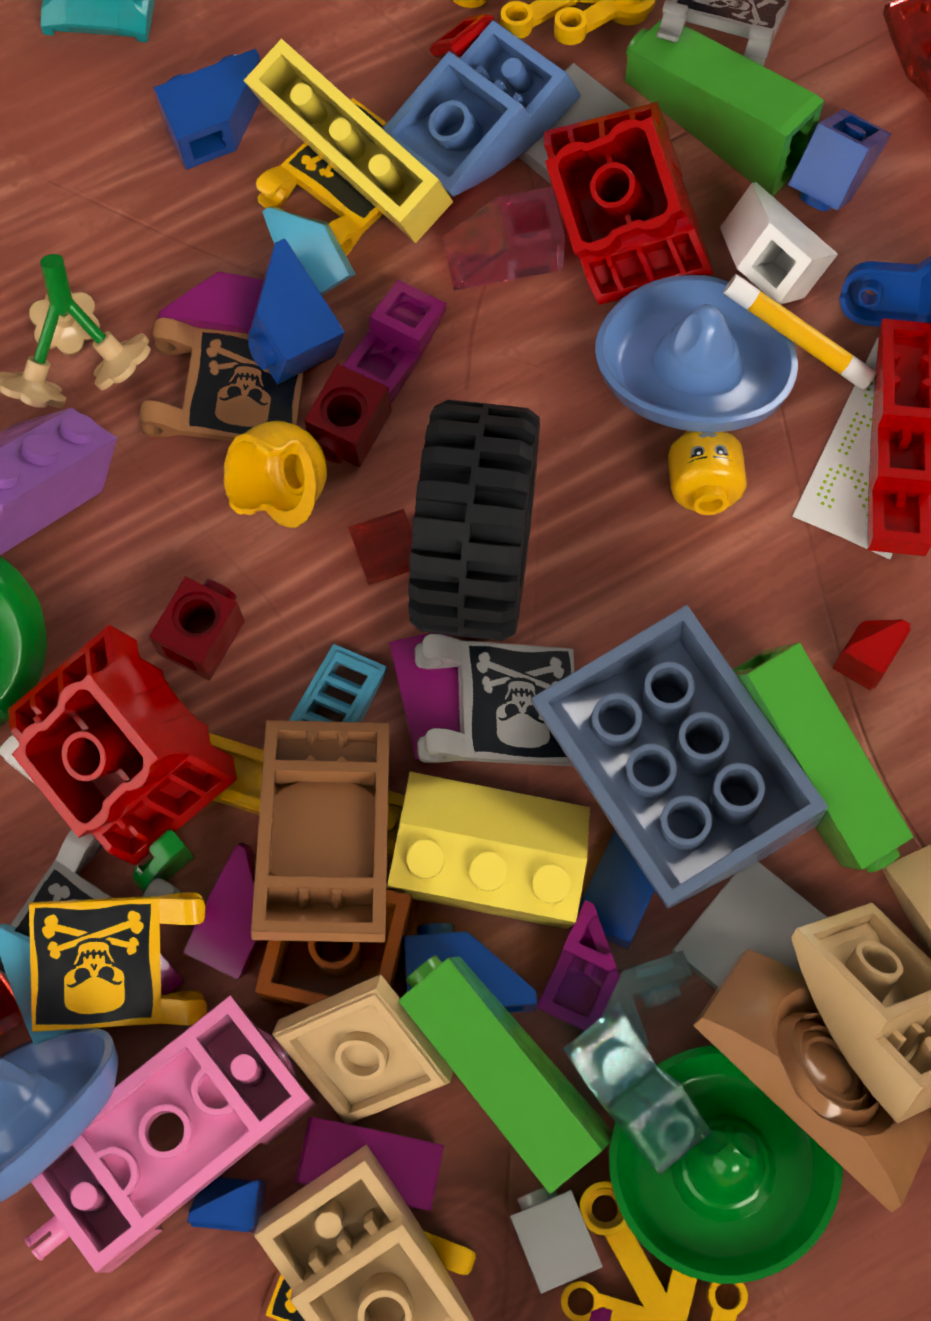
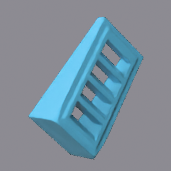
M333 643L289 721L333 722L315 714L320 705L345 716L342 722H363L387 673V666ZM339 664L368 676L364 684L361 686L336 675L335 672ZM330 685L355 696L356 698L352 705L325 694L328 686Z

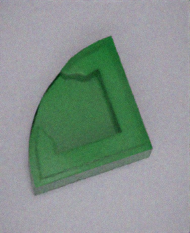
M172 829L170 831L167 830L149 848L154 857L143 866L137 865L135 867L133 881L145 893L153 880L160 878L167 881L195 857Z

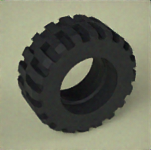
M448 399L434 406V409L431 411L430 421L425 434L424 449L422 450L419 481L417 483L409 563L410 578L408 583L410 622L422 632L499 641L515 635L527 561L540 431V417L529 408Z

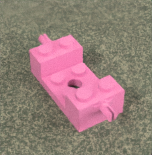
M231 995L114 1087L110 1099L86 1130L57 1160L31 1181L54 1214L40 1228L24 1238L28 1248H35L31 1252L38 1260L42 1261L45 1256L70 1237L96 1273L113 1272L163 1231L160 1225L259 1143L267 1146L317 1105L298 1081L289 1054L275 1038L254 1024L241 1005ZM175 1113L180 1117L184 1125L183 1139L176 1148L170 1151H158L150 1141L149 1130L151 1124L162 1114Z

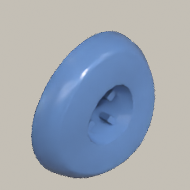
M706 275L667 277L652 281L630 292L607 314L600 326L595 343L596 359L603 380L622 404L647 420L667 427L692 432L734 431L752 426L770 417L783 404L795 384L798 371L796 349L791 340L723 294L729 281Z
M98 1028L74 1029L37 1045H34L33 1041L30 1040L0 1056V1202L20 1191L57 1160L86 1130L110 1099L117 1079L118 1054L112 1037L108 1032Z

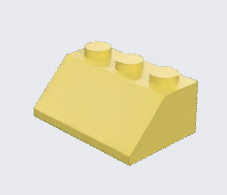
M409 772L386 889L410 894L412 899L568 929L576 923L587 863L590 807Z

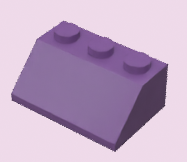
M73 408L18 422L0 432V555L103 492L117 441L116 436L96 424L90 417L79 413Z

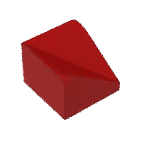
M903 619L863 621L858 625L844 650L841 651L832 669L868 690L875 689L911 631V628H909L911 624Z

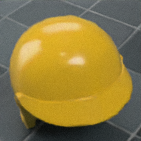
M284 421L261 423L244 434L236 436L228 448L224 462V487L230 507L237 514L253 515L257 511H266L274 521L286 528H296L308 519L315 502L322 493L327 478L325 456L318 442L300 426Z

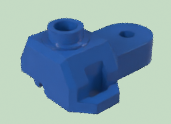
M931 256L918 265L866 261L857 264L848 272L839 297L842 311L853 322L866 326L880 327L882 318L931 323ZM865 290H872L876 294H868Z

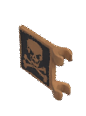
M159 318L156 320L153 330L156 351L165 355L191 353L183 409L159 401L147 400L143 402L139 415L142 431L145 435L151 437L184 435L233 441L236 436L244 434L261 423L284 421L297 425L304 372L277 385L268 369H261L254 361L248 346L249 334L198 328L175 319Z

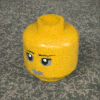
M686 431L671 445L668 453L670 488L674 500L682 507L702 515H715L732 506L743 496L747 487L742 445L733 434L728 432Z

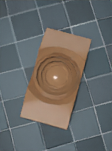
M266 720L251 924L252 940L385 942L390 723Z
M750 949L745 950L737 958L693 1026L891 1213L902 1206L930 1144V1109L924 1110L897 1124L872 1096L849 1065L825 1025L803 975L774 959Z

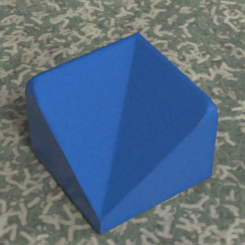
M216 1178L195 1196L189 1210L187 1223H191L192 1227L255 1233L258 1219L263 1215L267 1182L260 1179Z

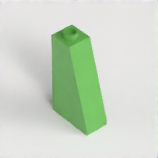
M662 19L650 30L647 28L640 30L633 37L626 50L628 58L625 82L651 103L658 102L662 112L751 183L757 182L770 195L774 196L792 178L818 125L824 100L804 87L687 26H684L678 43L656 38Z
M798 642L763 650L732 669L827 804L828 809L819 825L815 828L840 865L845 868L866 869L868 873H871L894 862L900 856L897 848L914 838L801 643Z
M435 955L408 976L406 981L412 989L402 996L398 1002L550 1194L602 1152L611 1142L613 1131L460 956L447 958L442 963L437 955Z

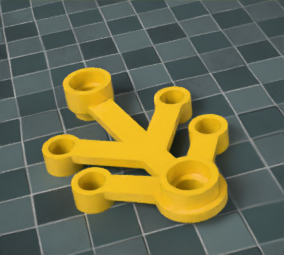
M453 0L457 5L465 8L480 7L489 1ZM536 0L529 5L521 1H512L502 7L500 25L519 39H522L532 32V28L555 16L554 37L556 40L565 45H576L585 39L587 33L610 20L628 26L643 22L654 9L656 0ZM579 2L594 4L584 11L571 7Z
M601 1181L591 1185L585 1190L579 1201V1210L585 1225L592 1233L605 1236L643 1306L600 1294L590 1283L575 1281L567 1285L561 1294L560 1303L564 1314L572 1321H589L591 1311L604 1307L612 1310L610 1321H687L697 1279L672 1269L667 1290L665 1291L635 1235L620 1212L611 1182ZM600 1196H607L616 1204L617 1212L610 1222H601L592 1213L593 1202ZM710 1282L706 1291L707 1302L712 1309L709 1321H736L737 1315L744 1310L748 1302L746 1286L744 1283L733 1284L739 1293L738 1302L733 1308L724 1309L718 1305L715 1298V1292L720 1284ZM578 1288L588 1290L593 1298L591 1310L584 1315L574 1314L568 1306L570 1293Z

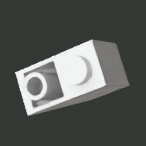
M757 182L751 183L720 227L736 268L762 292L780 305L805 298L838 255Z

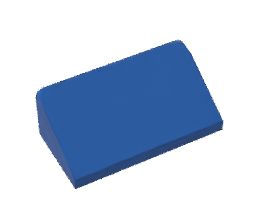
M614 830L582 898L578 914L585 900L593 903L606 939L628 950L655 890L616 830Z

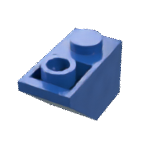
M256 48L242 54L226 56L216 64L189 74L176 75L168 80V82L153 87L162 118L186 170L237 150L260 103L257 96L243 81L261 62Z

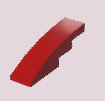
M882 318L879 329L870 441L868 551L926 556L931 547V323Z

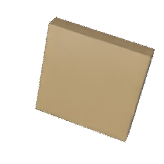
M381 974L279 1019L272 1033L345 1124H351L451 1082L453 1070L398 1002L400 998Z

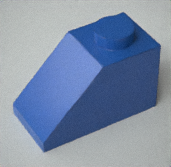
M842 109L818 123L788 185L801 191L799 198L809 206L821 211H829L830 208L838 211L850 202L892 133Z
M285 238L275 242L248 335V346L254 361L261 369H268L278 385L333 358L345 334L344 329Z
M431 923L418 926V935L404 936L406 979L419 966L437 955L442 963L447 958L460 956L509 1013L536 1012V990L468 931L455 932V925L452 923ZM407 982V992H408L409 990L412 989V987H411V986L408 984V982Z

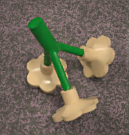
M49 254L40 260L47 294L44 300L36 301L29 309L30 320L36 326L34 336L38 345L35 355L28 357L24 372H0V392L2 394L20 399L25 404L37 408H46L48 405L61 408L64 407L66 397L61 394L62 388L46 381L51 365L46 360L49 349L57 347L65 355H75L82 350L84 341L94 340L93 348L104 359L93 373L96 377L94 384L100 390L107 389L113 383H121L132 375L136 365L144 361L151 351V348L148 346L149 339L143 333L119 342L110 331L103 333L98 319L93 315L95 304L92 297L84 292L72 294L63 257L59 254Z

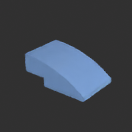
M492 20L460 59L450 51L446 53L383 127V130L436 176L447 193L454 197L483 182L519 157L543 136L544 131H548L580 98L581 94L568 73Z

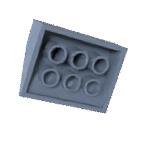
M688 605L531 698V703L667 909L770 856L818 826L828 809L823 798Z

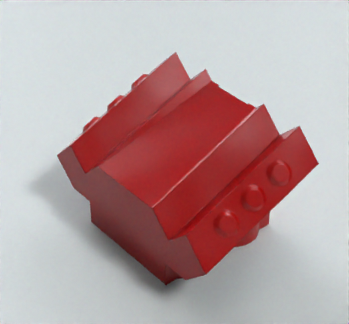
M658 102L543 132L544 147L548 157L545 163L574 254L580 258L586 280L598 305L620 300L635 289L663 278L683 275L708 276L713 274L711 258L702 239L700 224L690 203L682 179L683 174L680 162L670 141L669 128Z
M109 624L8 709L10 732L19 742V747L12 753V756L78 838L92 833L108 853L135 866L151 853L149 848L167 830L170 831L172 829L176 832L237 780L233 756L211 745L208 725L199 721L168 686V682L164 679L163 670L139 657L138 644L135 638Z

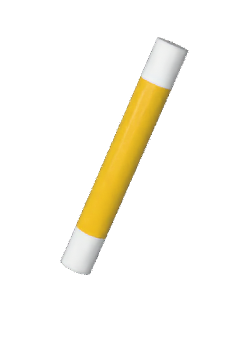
M735 274L725 287L723 294L861 390H864L875 377L876 371L739 275Z

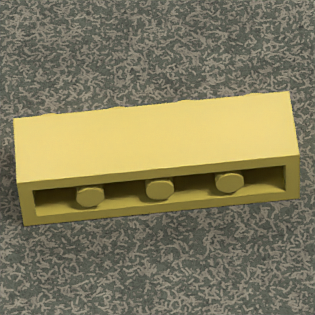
M282 38L243 80L269 111L415 243L453 203V200L436 176Z

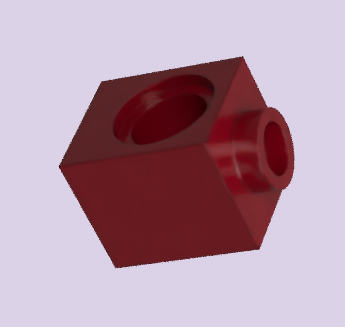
M337 363L304 420L307 432L321 446L326 460L337 464L345 460L361 467L392 412L389 387ZM345 414L355 415L359 418L356 423L347 427L333 424L336 418Z
M185 576L149 635L158 654L210 681L245 622L239 605L235 601L237 596L230 589L216 581L206 579L202 585ZM199 615L215 617L212 626L202 633H190L187 631L188 624L193 618Z

